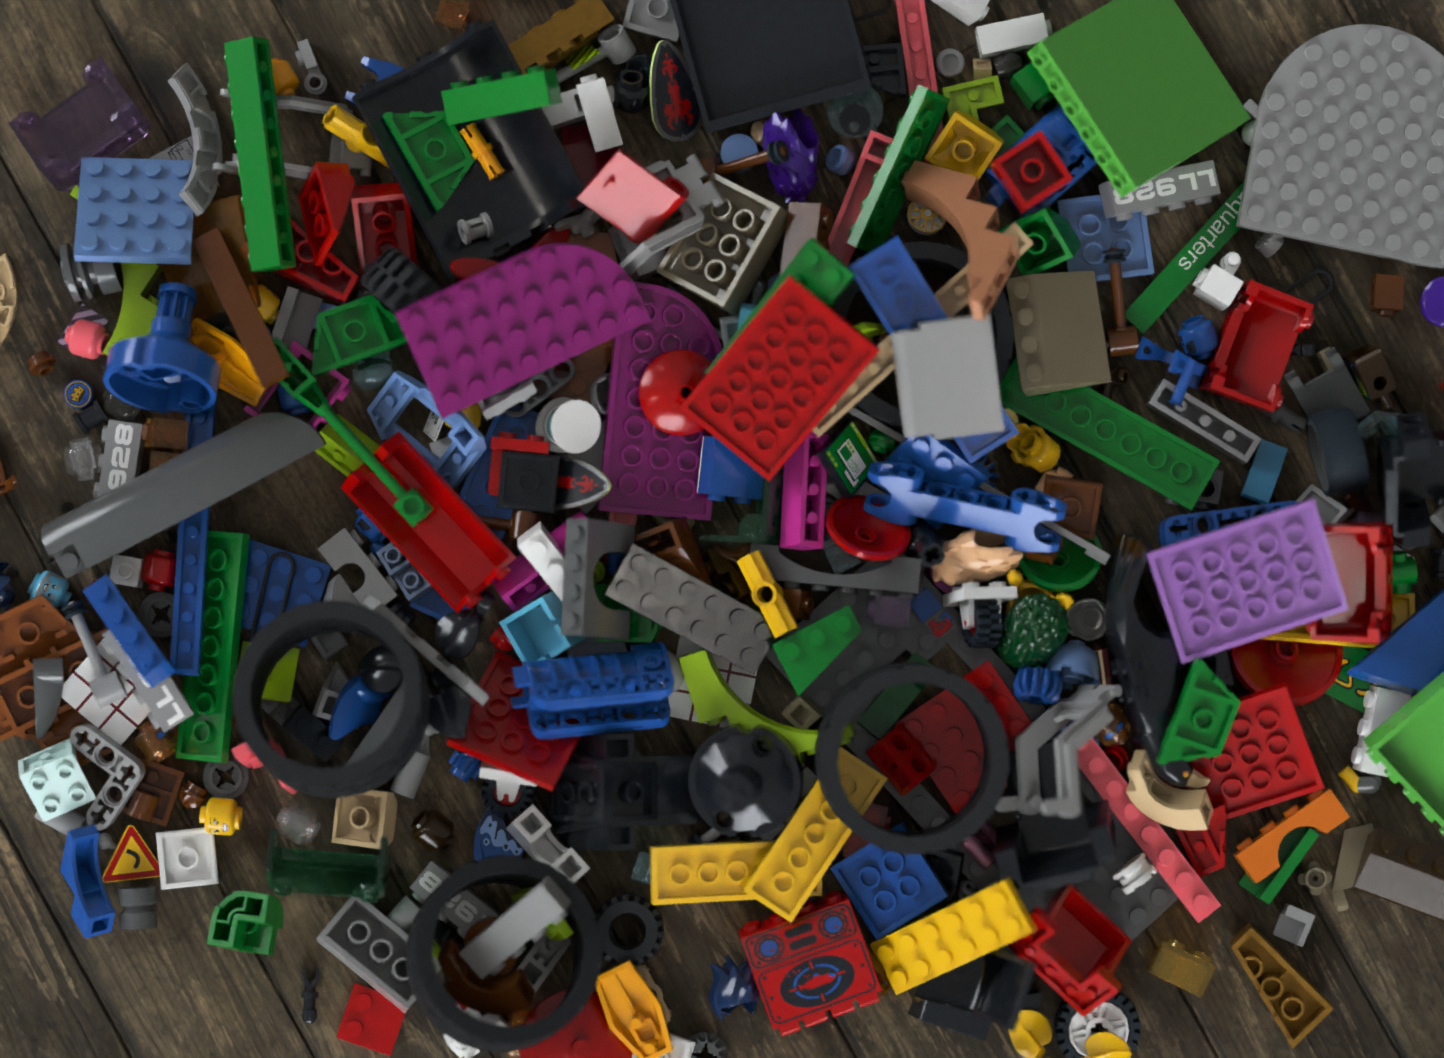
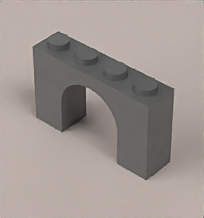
M590 518L567 519L561 635L603 640H629L630 611L609 609L599 602L594 591L593 573L597 561L604 553H626L631 542L634 543L635 525Z

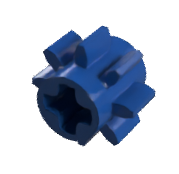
M455 750L448 760L453 765L449 771L466 783L470 777L477 780L481 767L479 764L482 760Z

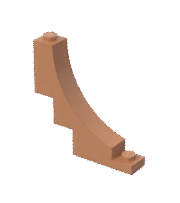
M915 160L910 170L906 171L902 178L906 199L921 204L942 216L961 236L969 252L968 279L971 292L968 303L971 305L973 318L984 321L1020 256L1017 237L997 232L1000 227L997 207L977 202L981 196L977 177Z

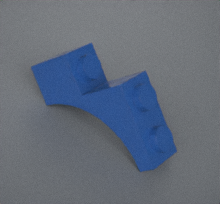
M95 825L79 827L68 831L60 872L74 893L71 916L85 939L111 932L115 917V910L107 896L100 872L98 859L99 831Z

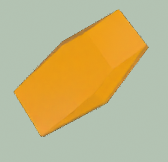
M198 317L193 319L190 324L192 327L190 342L210 355L218 363L221 369L218 388L255 407L258 406L266 389L261 386L243 346L235 338Z
M628 960L599 974L596 990L610 1030L637 1058H658L672 1051L674 1046L662 1005L633 963Z

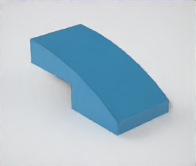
M1261 439L1256 448L1251 467L1247 472L1240 496L1261 504H1268L1288 449Z

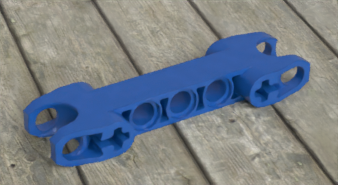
M874 462L870 465L867 478L885 487L890 492L873 493L866 496L863 510L889 523L904 526L915 524L918 521V517L1001 534L1005 535V544L1008 547L1024 552L1048 553L1059 550L1062 536L1040 523L1041 521L1064 519L1067 504L1055 497L1028 488H1018L1013 491L1012 497L928 480L924 479V470L921 467L905 462ZM883 471V472H886V473H888V474H880V473H877V472ZM872 504H880V505H883V506L878 507V506H874V505H872ZM1048 507H1053V508H1056V509H1058V510H1051V509H1048ZM1041 540H1049L1052 541V543H1046Z

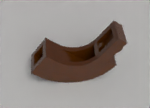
M454 938L443 942L437 957L440 968L446 971L442 985L455 1000L475 1011L496 1015L515 1013L530 1007L535 990L522 969L500 976L486 975L481 979L460 956L459 952L461 950Z

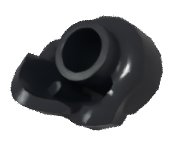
M641 53L631 57L626 61V67H623L617 73V81L614 84V103L618 109L624 112L634 114L643 111L650 103L649 82L652 60L647 54Z

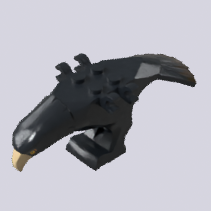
M1120 534L1114 540L1110 580L1107 590L1105 618L1106 648L1109 659L1103 662L1104 674L1109 673L1110 676H1113L1114 684L1122 687V694L1119 697H1114L1110 702L1115 701L1117 705L1119 704L1123 718L1132 735L1130 741L1138 750L1146 749L1154 772L1158 777L1173 786L1199 789L1207 786L1210 778L1204 777L1197 772L1189 761H1171L1165 765L1158 764L1155 761L1178 703L1180 674L1186 663L1182 664L1170 629L1158 632L1137 615L1133 600L1142 570L1147 561L1146 553L1151 551V547L1146 540L1138 536ZM1227 650L1199 658L1225 686L1234 685Z

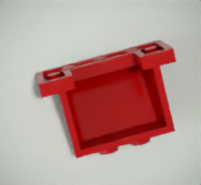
M1071 883L1060 888L1043 910L1038 906L1029 913L1037 928L1034 932L1006 944L1016 955L1036 964L1035 972L1084 1017L1120 991L1122 984L1113 976V973L1132 939Z

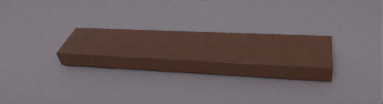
M216 227L192 240L261 386L266 389L289 377L290 374L221 230Z

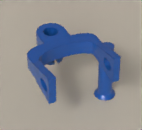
M1143 336L1135 355L1136 359L1166 362L1170 364L1168 372L1180 373L1172 398L1167 401L1183 407L1182 401L1188 386L1198 389L1202 376H1206L1209 368L1208 365L1195 361L1178 350H1175V353L1164 350ZM1148 346V352L1144 353V348Z

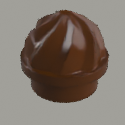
M188 779L186 785H182L180 788L179 799L185 808H198L207 800L205 796L208 790L193 780Z

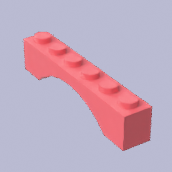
M873 130L869 133L828 237L829 252L847 267L855 250L854 246L847 243L849 230L857 221L861 212V204L864 198L869 195L873 186V177L884 162L887 147L894 140Z

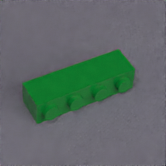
M544 65L527 68L528 74L519 75L518 70L501 73L502 79L494 80L493 75L476 78L477 84L470 86L467 80L450 83V90L441 91L448 125L562 103L556 68L545 70Z

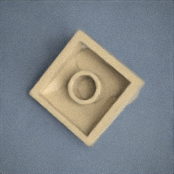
M370 790L363 794L344 797L343 795L341 798H336L331 843L387 850L393 841L397 800L394 793Z

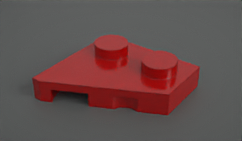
M1225 803L1213 808L1208 830H1181L1175 828L1200 878L1226 866L1227 806Z

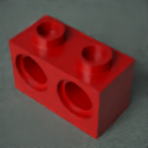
M901 724L897 725L866 752L902 796L907 794L937 768Z

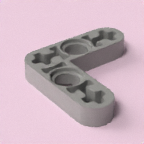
M84 723L72 730L70 735L72 745L111 775L86 814L89 826L95 825L98 830H103L114 823L143 779L145 766L139 758L96 726ZM87 731L89 733L87 738L90 741L83 743L81 741L83 736L80 733ZM99 740L101 741V743L98 744L97 746H96L95 744H93V743H96V742L99 741ZM104 746L110 747L113 750V761L108 762L103 759L101 751ZM132 765L135 775L129 777L126 782L122 781L121 779L125 778L128 773L126 767ZM112 786H116L121 790L122 798L120 801H115L110 797L109 790ZM106 805L111 807L103 815L105 820L99 822L97 820L99 816L97 813L103 810Z

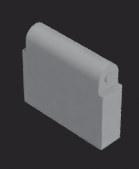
M987 314L984 321L974 319L973 315L921 321L917 322L918 328L891 332L904 437L932 435L934 440L1004 431L990 314Z

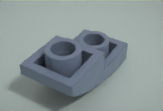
M392 542L376 552L391 577H394L409 602H414L433 588Z

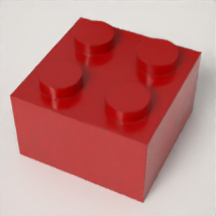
M1041 130L994 160L990 165L1021 214L1069 184L1073 179Z

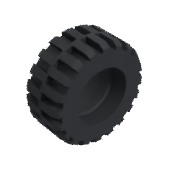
M394 246L387 248L361 277V284L393 313L443 290Z

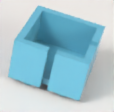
M554 591L538 598L499 622L522 663L524 661L552 659L586 639L585 637L561 635L562 601Z

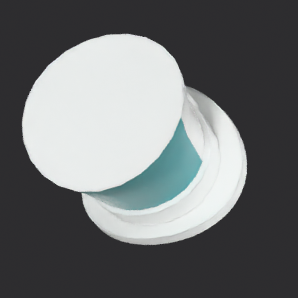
M557 397L546 403L539 412L535 424L536 435L544 436V442H549L551 444L550 451L555 453L584 452L595 444L601 431V420L597 410L586 401L573 400L567 397Z

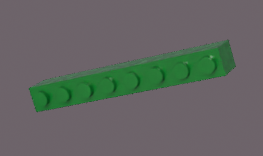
M252 36L224 43V60L228 72V91L232 106L231 118L234 122L235 131L234 144L238 156V175L242 189L241 202L244 207L245 233L248 240V260L251 265V271L272 272L296 267L269 39Z

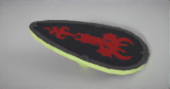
M661 40L656 45L650 66L649 83L652 121L656 130L663 138L671 141H685L692 137L700 128L702 115L685 59L672 43L667 40Z
M550 453V455L560 456L555 510L591 504L609 493L611 489L610 480L595 466L568 455Z

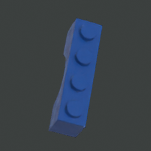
M107 574L83 590L140 676L151 688H154L176 672L138 620L119 588Z

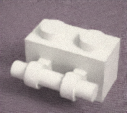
M1229 252L1221 258L1219 262L1220 267L1215 264L1209 269L1204 267L1192 284L1196 287L1193 295L1221 312L1228 308L1244 283L1234 276L1241 263L1240 255L1236 252Z

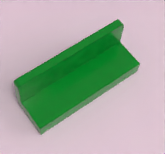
M1306 826L1291 830L1284 836L1279 845L1278 861L1280 867L1258 883H1253L1247 874L1244 873L1238 882L1239 885L1269 905L1319 834Z

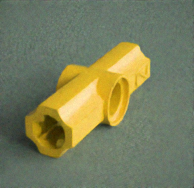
M338 105L331 106L322 121L324 128L345 140L347 147L352 152H364L389 168L366 123Z
M757 550L739 559L737 563L752 591V599L760 607L775 639L798 628L783 597L782 587L776 583L761 551ZM766 586L770 587L773 591V598L769 602H766L762 597V591Z

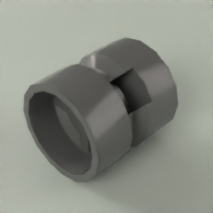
M156 887L118 888L119 905L125 907V910L120 912L119 916L120 929L156 928L157 914L155 910L151 909V906L156 903Z

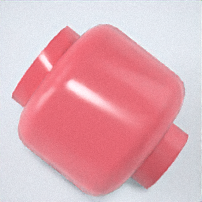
M85 319L77 320L73 326L67 328L65 333V342L68 343L69 351L73 355L91 360L104 355L102 352L110 340V335L102 324Z

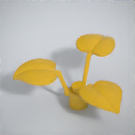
M1021 1010L1015 1031L1008 1030L1011 1041L1019 1054L1026 1058H1043L1046 1052L1043 1046L1048 1044L1052 1038L1051 1024L1044 1014L1035 1010ZM1099 1032L1086 1040L1085 1048L1089 1056L1083 1058L1131 1057L1129 1045L1116 1034Z

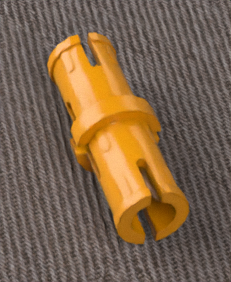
M475 122L467 125V129L463 128L460 130L459 133L473 152L472 157L474 160L478 159L490 181L499 177L498 174L502 175L506 171L492 152L493 146L491 143L487 144Z

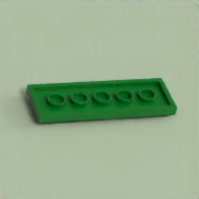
M918 85L917 89L911 94L909 107L904 117L898 122L897 133L893 142L889 144L885 151V159L881 168L873 177V186L869 195L864 198L861 204L859 217L849 230L848 244L871 252L886 243L906 199L905 189L902 186L903 175L906 171L910 170L915 160L923 162L951 99L921 85Z
M809 238L705 373L707 374L790 274L830 307L840 297L856 274L817 240Z

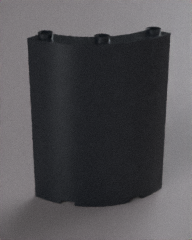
M481 19L472 22L466 26L467 32L433 54L431 51H428L416 58L417 63L378 82L375 79H371L359 86L361 91L352 97L450 280L457 277L450 268V264L460 258H482L487 260L492 257L497 258L553 227V223L561 218H568L586 206L577 199L585 187L541 107L454 124L458 132H460L463 128L467 129V125L475 122L487 144L491 143L493 146L492 152L506 171L502 175L498 174L499 177L490 181L478 159L475 160L439 212H436L382 117L386 112H393L395 114L410 113L411 111H422L423 113L445 111L441 91L450 90V83L467 80L470 86L477 84L476 78L493 75L494 80L502 79L501 73L518 70L519 75H524L494 19L482 23ZM461 135L463 141L465 142V144H466L468 150L470 151V153H471V155H472L473 152H472L471 148L469 147V145L467 144V142L465 141V139H464L463 136ZM486 212L493 225V237L487 238L483 236L471 240L470 244L465 245L460 238L457 221L461 219L465 221L480 217L481 213Z

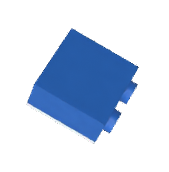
M703 436L697 493L708 494V500L725 502V496L734 497V503L751 504V499L762 500L764 477L716 437Z

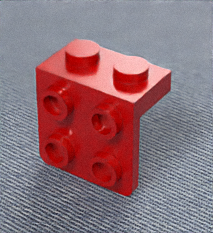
M499 432L498 437L491 436L490 448L492 449L488 484L490 495L498 496L503 450L550 455L551 444L544 442V436L527 435V440L515 439L516 434Z

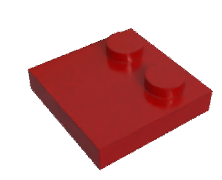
M355 982L336 1038L391 1056L406 1013L402 1012L376 989Z

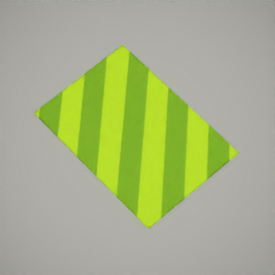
M588 43L564 59V61L574 70L600 52L591 43Z

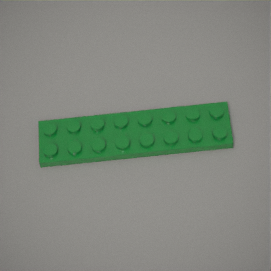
M1017 356L999 385L1002 406L1011 409L1016 414L1043 427L1048 432L1191 512L1221 462L1217 458L1087 386L1027 397L1021 386Z
M209 531L200 676L183 675L182 693L194 710V714L178 725L175 758L228 763L233 716V688L238 663L250 534Z

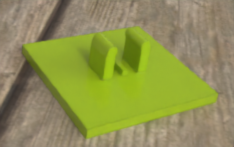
M243 641L240 660L251 642ZM290 649L277 662L267 679L262 699L291 703L300 649Z

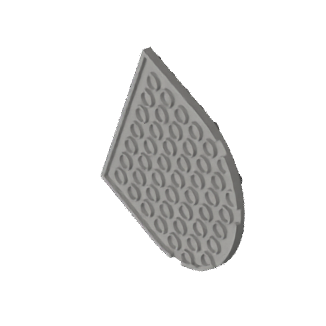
M1357 24L1331 29L1315 36L1294 50L1279 65V68L1267 83L1259 102L1236 227L1444 271V56L1431 45L1414 35L1392 27L1375 24Z

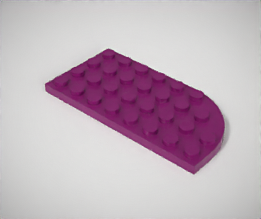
M571 243L546 244L532 248L394 312L442 418L452 415L651 320L636 285L622 267L601 252Z
M634 282L651 320L613 338L601 472L610 480L611 489L609 493L598 500L597 510L675 518L686 517L687 519L711 521L713 500H708V494L697 493L702 438L703 436L713 435L706 429L685 436L670 435L660 431L645 417L639 403L638 388L645 368L657 356L672 350H690L703 355L713 363L717 355L722 351L721 343L707 316L691 300L678 292L662 286ZM684 387L681 390V394L684 398H687L690 391L687 387Z

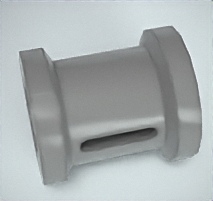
M486 212L481 213L480 217L467 221L461 219L457 221L458 232L465 245L470 244L471 240L483 236L490 238L494 235L491 219Z

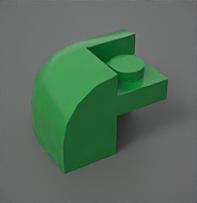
M233 891V894L225 897L219 905L215 906L207 944L234 951L273 956L278 928L283 929L284 914L281 901L276 896L269 894Z

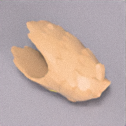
M972 528L962 532L953 540L944 541L942 550L946 556L942 564L932 567L934 582L942 580L949 586L962 585L968 582L989 581L996 577L1004 576L1010 570H1014L1019 565V561L1024 553L1014 551L1013 547H996L1005 542V535Z

